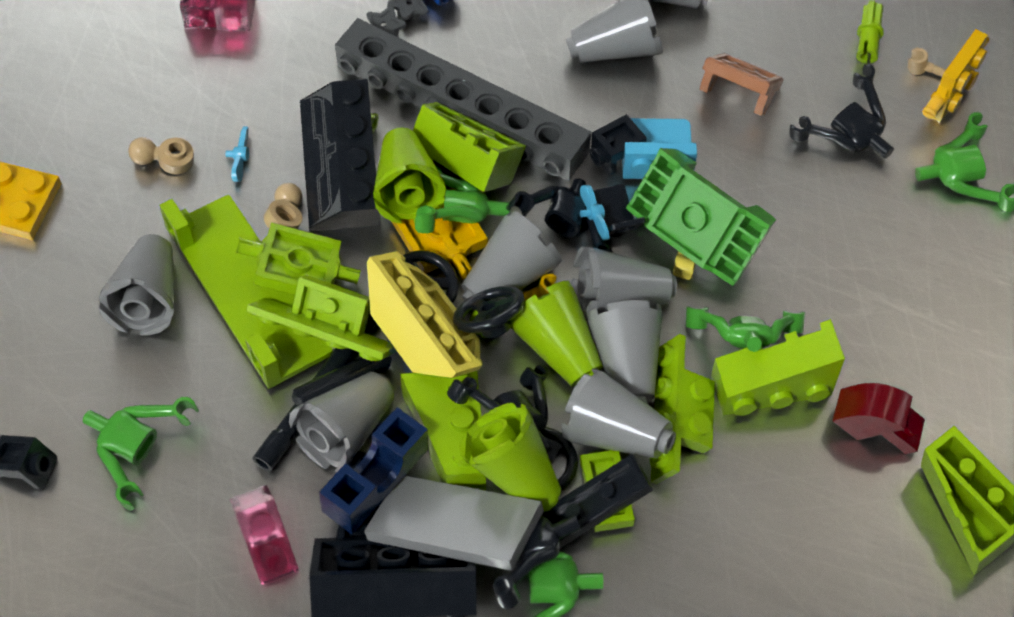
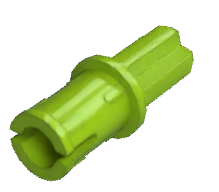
M875 0L869 1L863 7L862 22L857 28L859 44L856 58L865 64H868L869 53L871 54V63L878 60L879 40L884 35V29L881 26L883 5L876 3Z

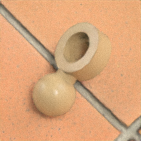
M139 137L134 139L128 148L129 157L134 163L147 165L153 160H158L160 167L170 174L185 173L194 163L193 147L182 138H169L163 141L160 146H156L152 140ZM173 151H179L180 153H179V154H173V153H171V152H173Z
M284 183L276 189L274 194L275 201L270 203L264 214V222L268 228H270L272 222L298 229L302 222V214L298 207L302 203L303 195L297 185Z

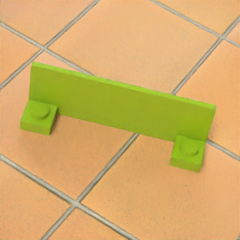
M225 195L191 213L185 208L180 210L173 199L159 204L166 230L268 389L325 360L332 354L333 348L328 346L324 339L316 336H299L292 332L291 327L282 324L270 325L263 323L259 320V316L247 312L248 304L263 298L293 307L295 295L254 285L258 269L257 258L235 252L239 237L260 244L261 241L230 195Z

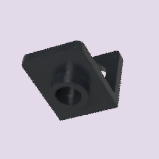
M624 184L593 190L597 204H602L604 207L605 216L603 219L608 227L609 236L634 231L646 223L645 217L634 219L633 214L626 209L629 199Z

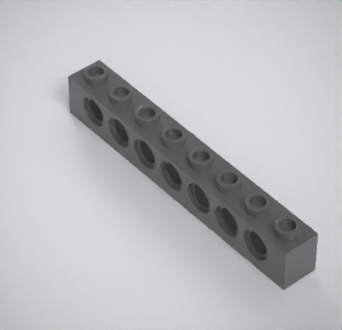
M359 18L354 21L335 44L337 66L347 74H354L362 79H368V82L375 88H382L396 95L400 100L412 103L420 108L422 104L438 102L526 145L521 160L529 161L543 168L552 176H559L570 181L589 154L591 131Z

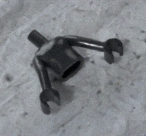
M865 64L863 66L862 72L866 77L861 76L857 72L853 76V85L860 90H864L872 114L857 102H853L831 122L832 129L811 124L809 117L801 116L799 118V125L803 129H798L791 124L789 129L791 139L803 142L808 139L809 134L832 140L852 152L870 146L884 159L888 158L894 151V148L881 137L886 126V117L873 85L875 75L873 65Z
M575 179L570 189L563 186H549L531 195L527 192L519 191L506 206L508 211L513 206L518 207L522 215L526 217L534 205L551 199L549 209L544 218L549 228L564 237L571 238L579 233L585 220L589 227L593 247L613 253L612 249L603 243V239L600 237L594 221L589 220L588 217L580 216V210L587 209L580 196V187L586 185L583 179Z
M537 365L534 370L531 367H527L519 380L524 388L533 391L535 407L521 390L508 391L491 399L477 388V382L472 377H466L462 383L460 380L454 379L448 388L447 395L453 402L465 404L471 397L488 411L506 403H514L517 408H521V404L525 405L532 415L546 452L548 453L551 450L550 445L541 434L548 422V405L543 382L548 377L549 371L545 366Z
M575 515L555 524L547 517H540L516 562L517 568L509 576H499L493 583V589L502 608L508 610L515 607L520 601V594L516 585L535 567L557 558L560 550V539L581 530Z

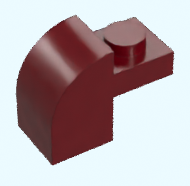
M862 383L840 390L832 421L856 440L882 435L903 453L910 454L918 452L925 419L910 407L913 396L890 385Z

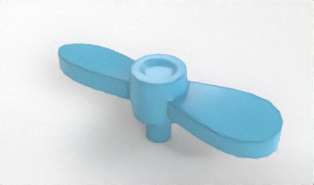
M248 126L242 127L238 147H234L233 150H226L225 152L226 157H233L234 159L231 171L233 182L242 181L244 161L249 160V148L246 147Z
M582 185L580 187V196L587 209L580 210V216L593 220L600 237L603 240H609L608 227L603 219L605 216L604 207L602 204H597L593 188L590 185Z

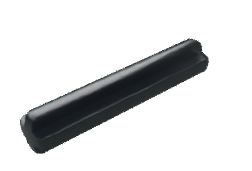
M391 355L381 361H370L360 357L294 388L291 396L292 400L298 406L368 372L379 374L391 367Z

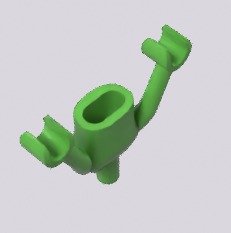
M974 112L969 116L964 132L951 142L936 148L933 157L934 164L915 169L916 179L922 181L939 177L946 187L959 194L996 202L1001 210L1012 212L1014 211V198H1010V196L1014 193L1013 184H1006L1002 187L1001 192H996L966 183L983 179L986 174L985 162L979 148L975 144L962 147L971 139L979 140L982 138L988 127L986 124L978 126L983 115L980 112Z
M436 166L445 185L457 190H446L444 208L435 209L427 205L421 206L416 213L415 229L418 233H431L435 229V219L443 218L444 221L472 224L483 221L487 215L505 216L510 212L506 209L509 202L491 201L485 193L469 182L443 174L442 168Z
M687 306L685 326L691 329H706L709 323L715 326L721 337L725 341L730 342L734 347L748 348L752 352H757L761 349V346L765 348L770 344L776 343L782 332L791 333L796 331L797 334L803 333L805 312L791 313L783 311L782 318L776 319L770 327L766 325L764 320L755 316H737L727 323L723 317L710 313L709 307L697 309Z
M181 397L173 405L128 406L116 411L109 419L92 410H88L85 413L83 423L100 432L96 441L97 453L118 485L116 497L125 509L130 511L135 509L126 500L128 494L136 492L140 496H144V494L134 482L128 480L115 456L121 457L134 465H139L148 455L157 438V432L154 428L141 423L136 418L176 416L182 425L189 426L191 422L182 415V412L189 408L199 412L198 407L191 398Z
M559 552L557 558L543 563L529 572L530 604H555L533 617H561L574 607L579 598L580 590L603 589V573L579 574L572 556L564 552Z

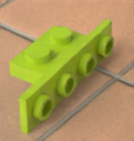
M309 275L299 277L293 307L267 298L248 304L247 312L259 316V320L263 323L270 325L282 324L291 327L292 332L299 336H316L326 340L325 343L330 347L337 349L349 348L360 352L359 356L366 360L381 361L397 352L391 342L364 333L370 311L369 296Z
M678 334L659 347L654 410L672 422V431L676 433V437L671 450L667 454L662 453L658 458L650 457V482L656 485L680 472L681 446L703 454L713 449L715 381L684 369L686 336Z

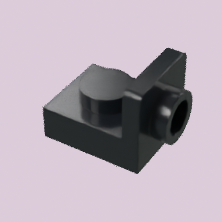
M626 114L592 132L589 153L594 164L597 167H603L610 176L616 173L617 161L623 159L625 142H646L647 137Z
M1 435L0 477L21 478L33 488L43 489L57 461V455L36 437Z

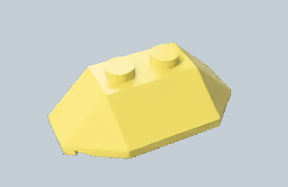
M398 251L369 257L367 260L370 314L413 373L450 378L478 371L482 367L479 338L475 333L462 332L455 327L453 316L456 307L438 283L418 267L405 262V257Z

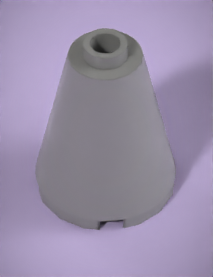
M619 0L570 30L572 37L566 39L571 57H578L580 63L655 56L663 53L660 36L655 37V34H657L655 26L657 25L648 0Z
M510 211L503 217L462 283L461 287L465 292L461 296L465 301L483 290L499 286H512L522 290L555 269L562 262L561 255L552 242L546 246L540 237L543 232L520 213L516 211L511 213ZM508 297L495 298L489 301H499Z
M154 234L141 236L101 290L99 311L110 325L128 333L129 328L141 330L140 335L144 336L160 333L169 327L174 315L173 248L165 238Z
M581 247L577 252L573 267H580L578 279H572L571 285L574 287L586 321H588L587 315L591 310L597 308L598 314L607 312V304L613 302L647 300L650 301V308H652L657 303L660 306L668 304L671 297L676 295L677 280L674 275H671L669 268L594 247Z
M627 300L607 304L608 311L598 314L597 308L591 310L587 315L588 327L606 374L648 405V401L655 397L662 324L661 306L657 303L655 308H650V301Z
M592 369L593 376L585 374L581 377L573 389L565 408V412L570 413L571 416L569 425L562 423L561 431L563 438L576 444L651 458H658L662 453L667 454L671 450L676 437V433L672 431V422L603 371Z
M368 372L299 404L290 413L289 417L290 428L296 425L300 434L295 439L299 447L312 461L324 469L332 465L337 467L335 472H338L345 463L349 465L393 402V385L385 375Z

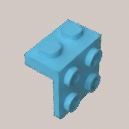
M630 118L647 139L646 142H625L622 159L623 179H643L660 148L676 149L696 162L697 145L696 143H691V126L688 120Z

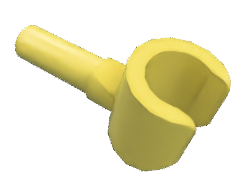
M678 251L672 274L690 281L696 263Z

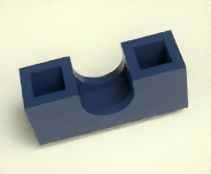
M397 407L372 434V444L362 461L355 468H351L345 463L319 491L322 512L353 534L428 451V429Z

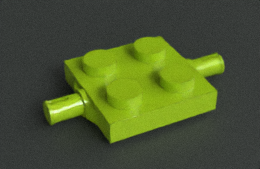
M272 222L268 234L261 244L239 237L235 252L257 258L258 269L254 285L295 295L299 277L303 275H309L331 284L336 279L357 285L361 269L358 270L340 265L339 250L342 241Z

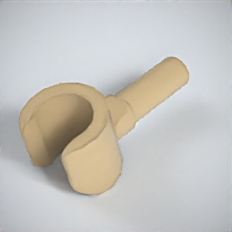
M914 48L911 52V58L908 59V70L913 75H922L928 72L942 77L946 70L934 65V63L928 62V53L922 48Z

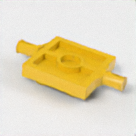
M975 29L943 73L937 91L933 92L930 101L923 108L922 113L925 117L941 122L948 111L951 113L956 111L963 98L962 91L964 89L970 91L978 78L979 73L975 69L981 66L987 55V50L984 49L990 40L987 34Z
M450 187V188H448V189H446V190H457V189H454V188H451V187ZM443 218L435 219V229L431 233H418L413 219L402 220V224L392 222L410 252L430 251L442 256L450 264L454 265L463 280L472 269L466 257L473 252L485 248L488 243V237L478 222L469 224L444 221ZM416 262L425 274L438 269L437 266L428 262Z

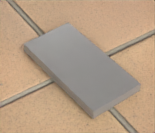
M404 476L383 500L364 532L368 541L512 571L544 510L542 502Z

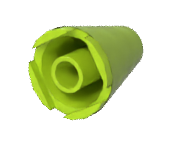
M395 128L390 130L383 138L373 199L376 209L384 218L401 224L402 220L413 219L415 223L417 210L421 206L427 205L435 209L443 207L446 186L441 174L416 133L408 128Z
M561 281L546 288L549 294L539 298L535 294L527 299L522 310L510 322L511 329L571 387H574L583 375L593 376L592 369L601 370L603 365L574 287L569 281Z
M506 403L481 416L476 421V424L479 426L472 436L466 432L462 438L459 449L464 460L508 495L541 501L544 512L552 509L558 502L561 486L527 407L521 404V408H517L514 403Z

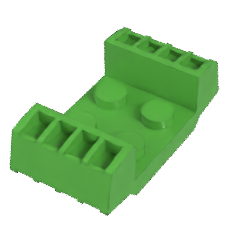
M660 148L626 209L637 218L645 217L646 223L644 225L647 229L702 269L714 273L734 286L742 277L776 219L758 205L745 207L693 170L697 162L676 149Z

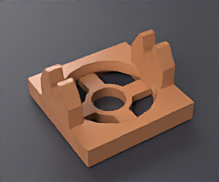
M722 53L706 58L702 68L705 70L699 90L706 93L708 91L711 92L718 77H722L759 93L754 113L762 116L766 114L775 92L780 90L784 79L774 73Z

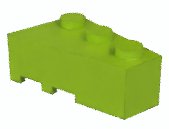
M438 102L422 104L413 131L418 136L431 159L482 192L511 184L526 148V145Z
M831 319L819 323L821 330L798 337L796 331L785 334L786 342L765 349L761 346V349L757 352L744 348L715 358L711 379L715 381V392L723 416L730 414L744 416L757 409L767 407L781 409L794 402L805 400L819 402L831 396L845 360Z
M474 371L454 378L420 373H401L402 396L406 405L409 406L414 419L428 429L429 456L441 482L486 491V477L464 460L459 449L465 433L468 432L472 436L479 428L476 421L481 417L480 403L470 397L467 403L457 404L447 395L448 388L454 379H458L462 383L466 377H472L476 380L477 388L479 389L478 372Z
M952 426L924 449L920 466L975 576L1014 544V485L955 426Z

